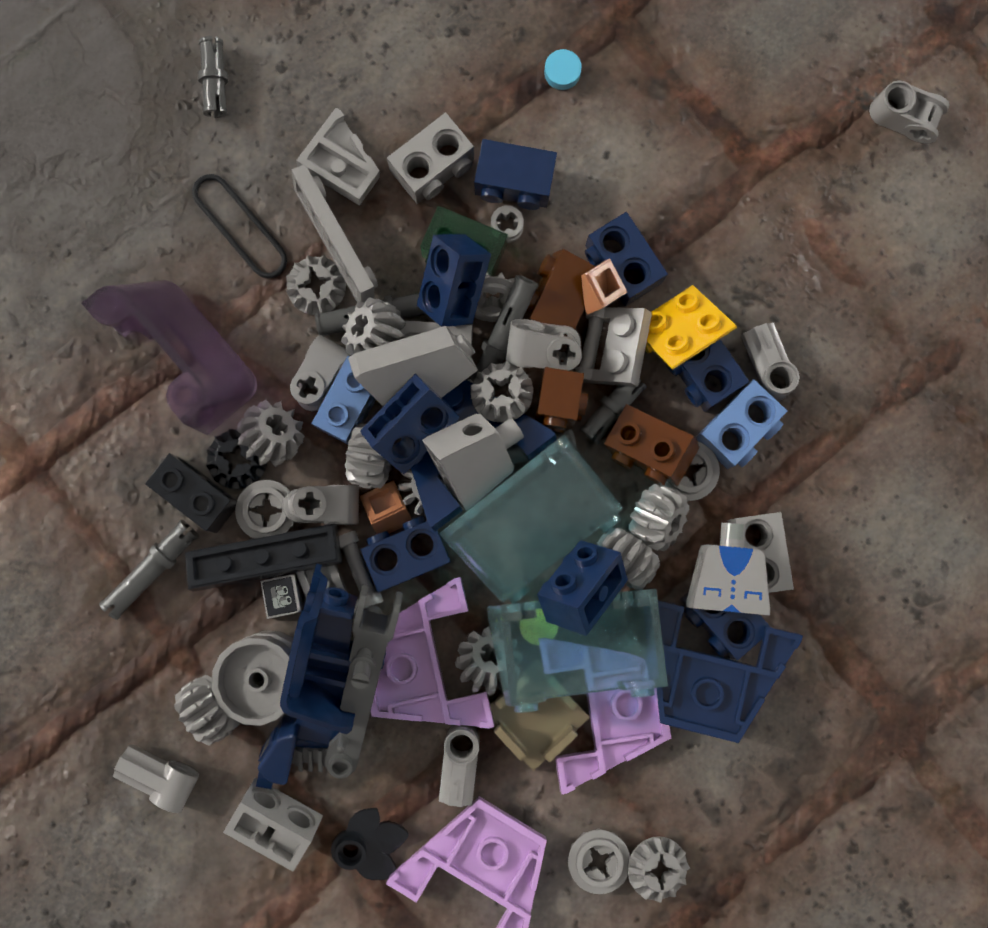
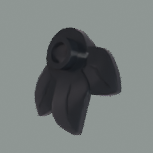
M377 808L363 809L350 818L347 830L335 836L331 845V855L334 861L343 869H356L366 879L386 880L397 869L390 854L406 841L409 833L396 822H380V814ZM352 844L356 845L358 848L350 851L347 850L344 846Z

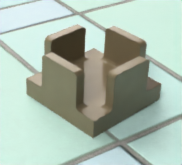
M537 659L518 676L517 680L511 683L508 690L502 691L490 702L495 727H493L494 733L520 761L524 760L533 771L546 759L548 762H551L578 736L576 732L578 728L590 718L552 675H543L541 663Z

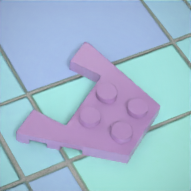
M461 577L454 578L446 585L399 613L393 639L387 643L383 669L380 671L370 711L372 717L436 722L458 726H476L488 729L495 727L486 691L451 700L447 699L430 621L469 611Z
M546 639L538 640L544 676L583 670L594 750L555 757L561 794H567L590 779L594 780L605 774L607 770L624 761L628 762L671 739L670 726L661 724L659 719L653 658Z
M479 796L473 801L472 806H467L390 874L386 884L417 903L436 868L440 867L507 908L496 928H529L531 909L547 840L544 835Z

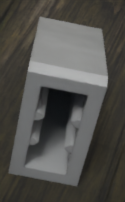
M447 326L357 352L348 358L354 378L382 406L415 373L440 397H443L478 370L471 357L475 353L472 345L462 334L456 337Z

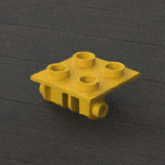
M692 285L652 311L645 351L648 354L652 351L656 352L673 370L735 330L737 326Z

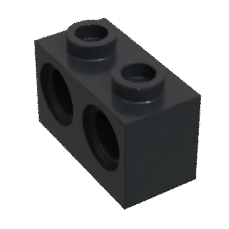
M171 453L167 455L145 483V485L206 532L218 533L236 508L237 500L183 458Z

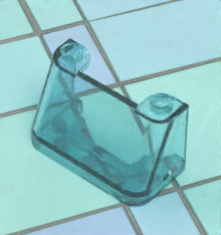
M565 434L439 534L501 603L509 599L514 604L530 591L527 586L528 583L571 551L580 540L584 541L599 528L605 533L621 521L622 518L618 513L623 509V506Z
M656 589L619 592L587 636L546 622L539 601L487 606L488 623L505 703L507 706H514L515 713L539 710L538 703L544 702L548 698L618 689L630 690L631 697H647L655 695L654 688L668 686Z

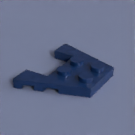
M467 379L442 397L460 416L455 423L474 414H479L474 408L471 399V385L473 383ZM431 408L425 410L421 416L426 415ZM526 414L514 420L524 435V438L515 443V445L529 461L557 441L556 434L551 429ZM486 419L494 428L504 423ZM427 451L423 459L417 465L412 466L411 470L427 522L435 532L463 510L441 482L442 477Z
M649 598L648 607L660 723L739 743L763 705L765 697L776 679H779L786 668L785 665L802 642L803 635L765 626L757 664L742 663L676 646L684 606Z

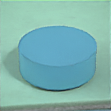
M566 49L556 50L551 53L546 59L544 69L545 79L548 84L558 90H567L577 84L581 74V61L574 52Z

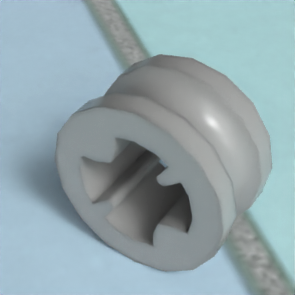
M504 205L497 208L491 216V232L496 240L502 243H511L521 236L524 226L522 213L513 206ZM510 217L513 218V226L517 228L514 231L510 228H507L504 232L501 231V222H498V220L503 219L507 221Z

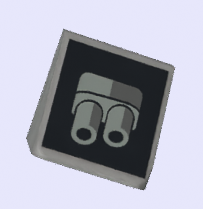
M297 574L260 581L267 619L300 613L304 610L302 588Z

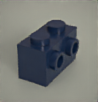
M482 139L474 181L475 195L481 196L482 200L490 203H502L503 200L517 202L519 207L528 210H537L540 207L547 208L557 152Z
M580 540L573 550L564 557L562 564L550 579L542 585L537 594L546 622L587 636L628 581L621 552Z

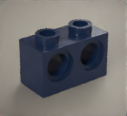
M627 211L588 235L585 245L587 249L584 251L590 264L597 266L605 260L611 259L627 290V293L616 299V301L620 299L625 307L661 285L667 277L668 273ZM615 240L621 245L622 251L611 253L604 248L603 242ZM628 270H634L641 275L642 282L640 284H630L625 280L623 273Z
M466 234L433 235L417 306L441 327L473 325L491 253Z
M721 339L701 351L700 359L697 361L687 360L673 370L665 363L668 370L674 376L679 375L687 386L684 391L690 402L695 407L701 406L704 412L750 382ZM706 375H713L719 379L721 383L720 392H712L707 389L704 382Z
M415 373L360 432L372 449L402 474H405L412 466L417 465L427 452L422 440L453 425L460 416ZM431 408L426 415L421 416L425 410ZM403 437L399 443L394 444L397 439Z
M424 516L403 523L404 531L390 536L387 530L366 539L369 546L360 550L378 592L385 591L451 563L439 531L434 532L428 522L425 521ZM420 534H428L433 539V549L426 556L417 555L412 547L413 540ZM384 549H392L397 554V565L390 571L382 570L377 562L379 553Z
M689 591L680 598L685 606ZM685 607L683 612L685 617L696 628L702 625L711 635L707 642L722 658L728 655L729 658L739 660L762 640L765 626H769L759 614L716 610L707 613L704 609ZM734 621H739L743 627V635L740 640L731 642L727 636L728 626Z

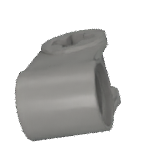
M899 80L890 83L873 100L869 112L872 120L879 126L889 128L919 143H932L936 141L939 135L937 126L941 116L948 111L950 105L949 101L941 95L929 93ZM888 100L893 101L896 104L897 109L892 107L889 104Z
M529 319L512 320L510 323L506 361L517 367L522 366V368L536 367L545 369V367L570 371L580 363L582 358L580 336L574 328L566 325L540 323ZM562 344L569 345L566 352H559Z
M322 335L317 336L310 345L303 363L290 384L293 398L298 401L302 408L311 412L319 410L347 356H351L346 353V348ZM315 386L318 390L316 395L308 394L306 396L303 390L306 387L312 389Z
M328 485L294 489L287 493L283 500V512L288 519L297 523L358 525L359 486ZM303 499L305 502H310V509L305 510V508L299 507V500Z

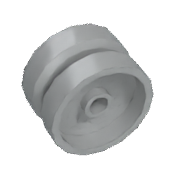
M264 630L232 643L219 655L212 670V690L217 704L228 717L243 725L261 726L276 721L285 714L280 707V698L293 643L292 637L280 631Z

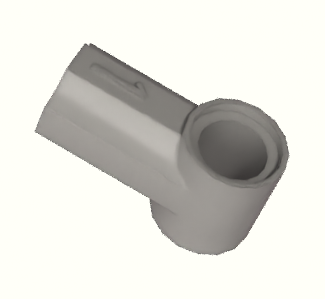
M774 323L756 326L743 333L741 338L757 375L758 383L777 401H781L799 384V371L794 364L789 362ZM778 374L782 376L786 387L784 389L775 387L770 380V375Z
M452 725L447 731L444 742L439 802L445 803L448 806H472L480 747V735L474 726ZM458 735H465L472 740L473 746L467 751H459L453 747L452 739Z
M132 744L127 747L114 768L113 777L150 796L149 800L157 807L168 812L181 813L199 778V773L188 765L172 760L167 762Z

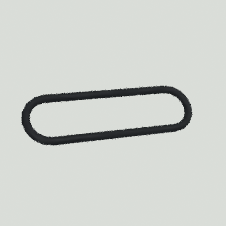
M207 174L198 178L192 189L196 204L256 274L267 279L279 276L287 265V255L280 244L223 178L214 174ZM204 181H218L281 255L282 262L276 271L272 273L261 271L204 205L198 196L199 186Z

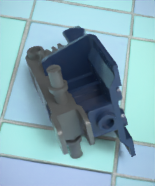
M316 563L304 610L300 614L295 629L280 698V707L285 715L261 748L258 758L259 773L256 787L272 789L273 783L285 785L288 781L292 763L298 766L299 772H303L305 763H308L309 772H313L314 763H318V772H323V767L326 766L329 773L339 779L346 778L355 771L380 671L384 666L387 643L394 636L403 592H396L391 614L384 615L381 609L375 605H371L364 610L369 585L362 584L353 623L357 596L348 594L347 591L341 588L330 587L326 589L328 579L321 572L322 565ZM352 631H353V633H354V640H353V641L351 640V633H352Z

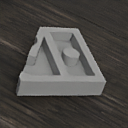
M338 108L334 109L296 160L297 167L305 164L312 177L317 175L324 185L359 206L380 178V170L372 158L364 152L363 144L356 133L353 134L344 121L343 113Z

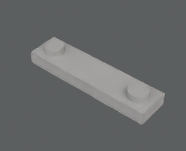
M305 164L291 169L294 191L355 300L365 303L369 297L375 299L374 288L378 287L375 275L369 266H362L324 198L326 197V191L322 181L317 175L312 177Z

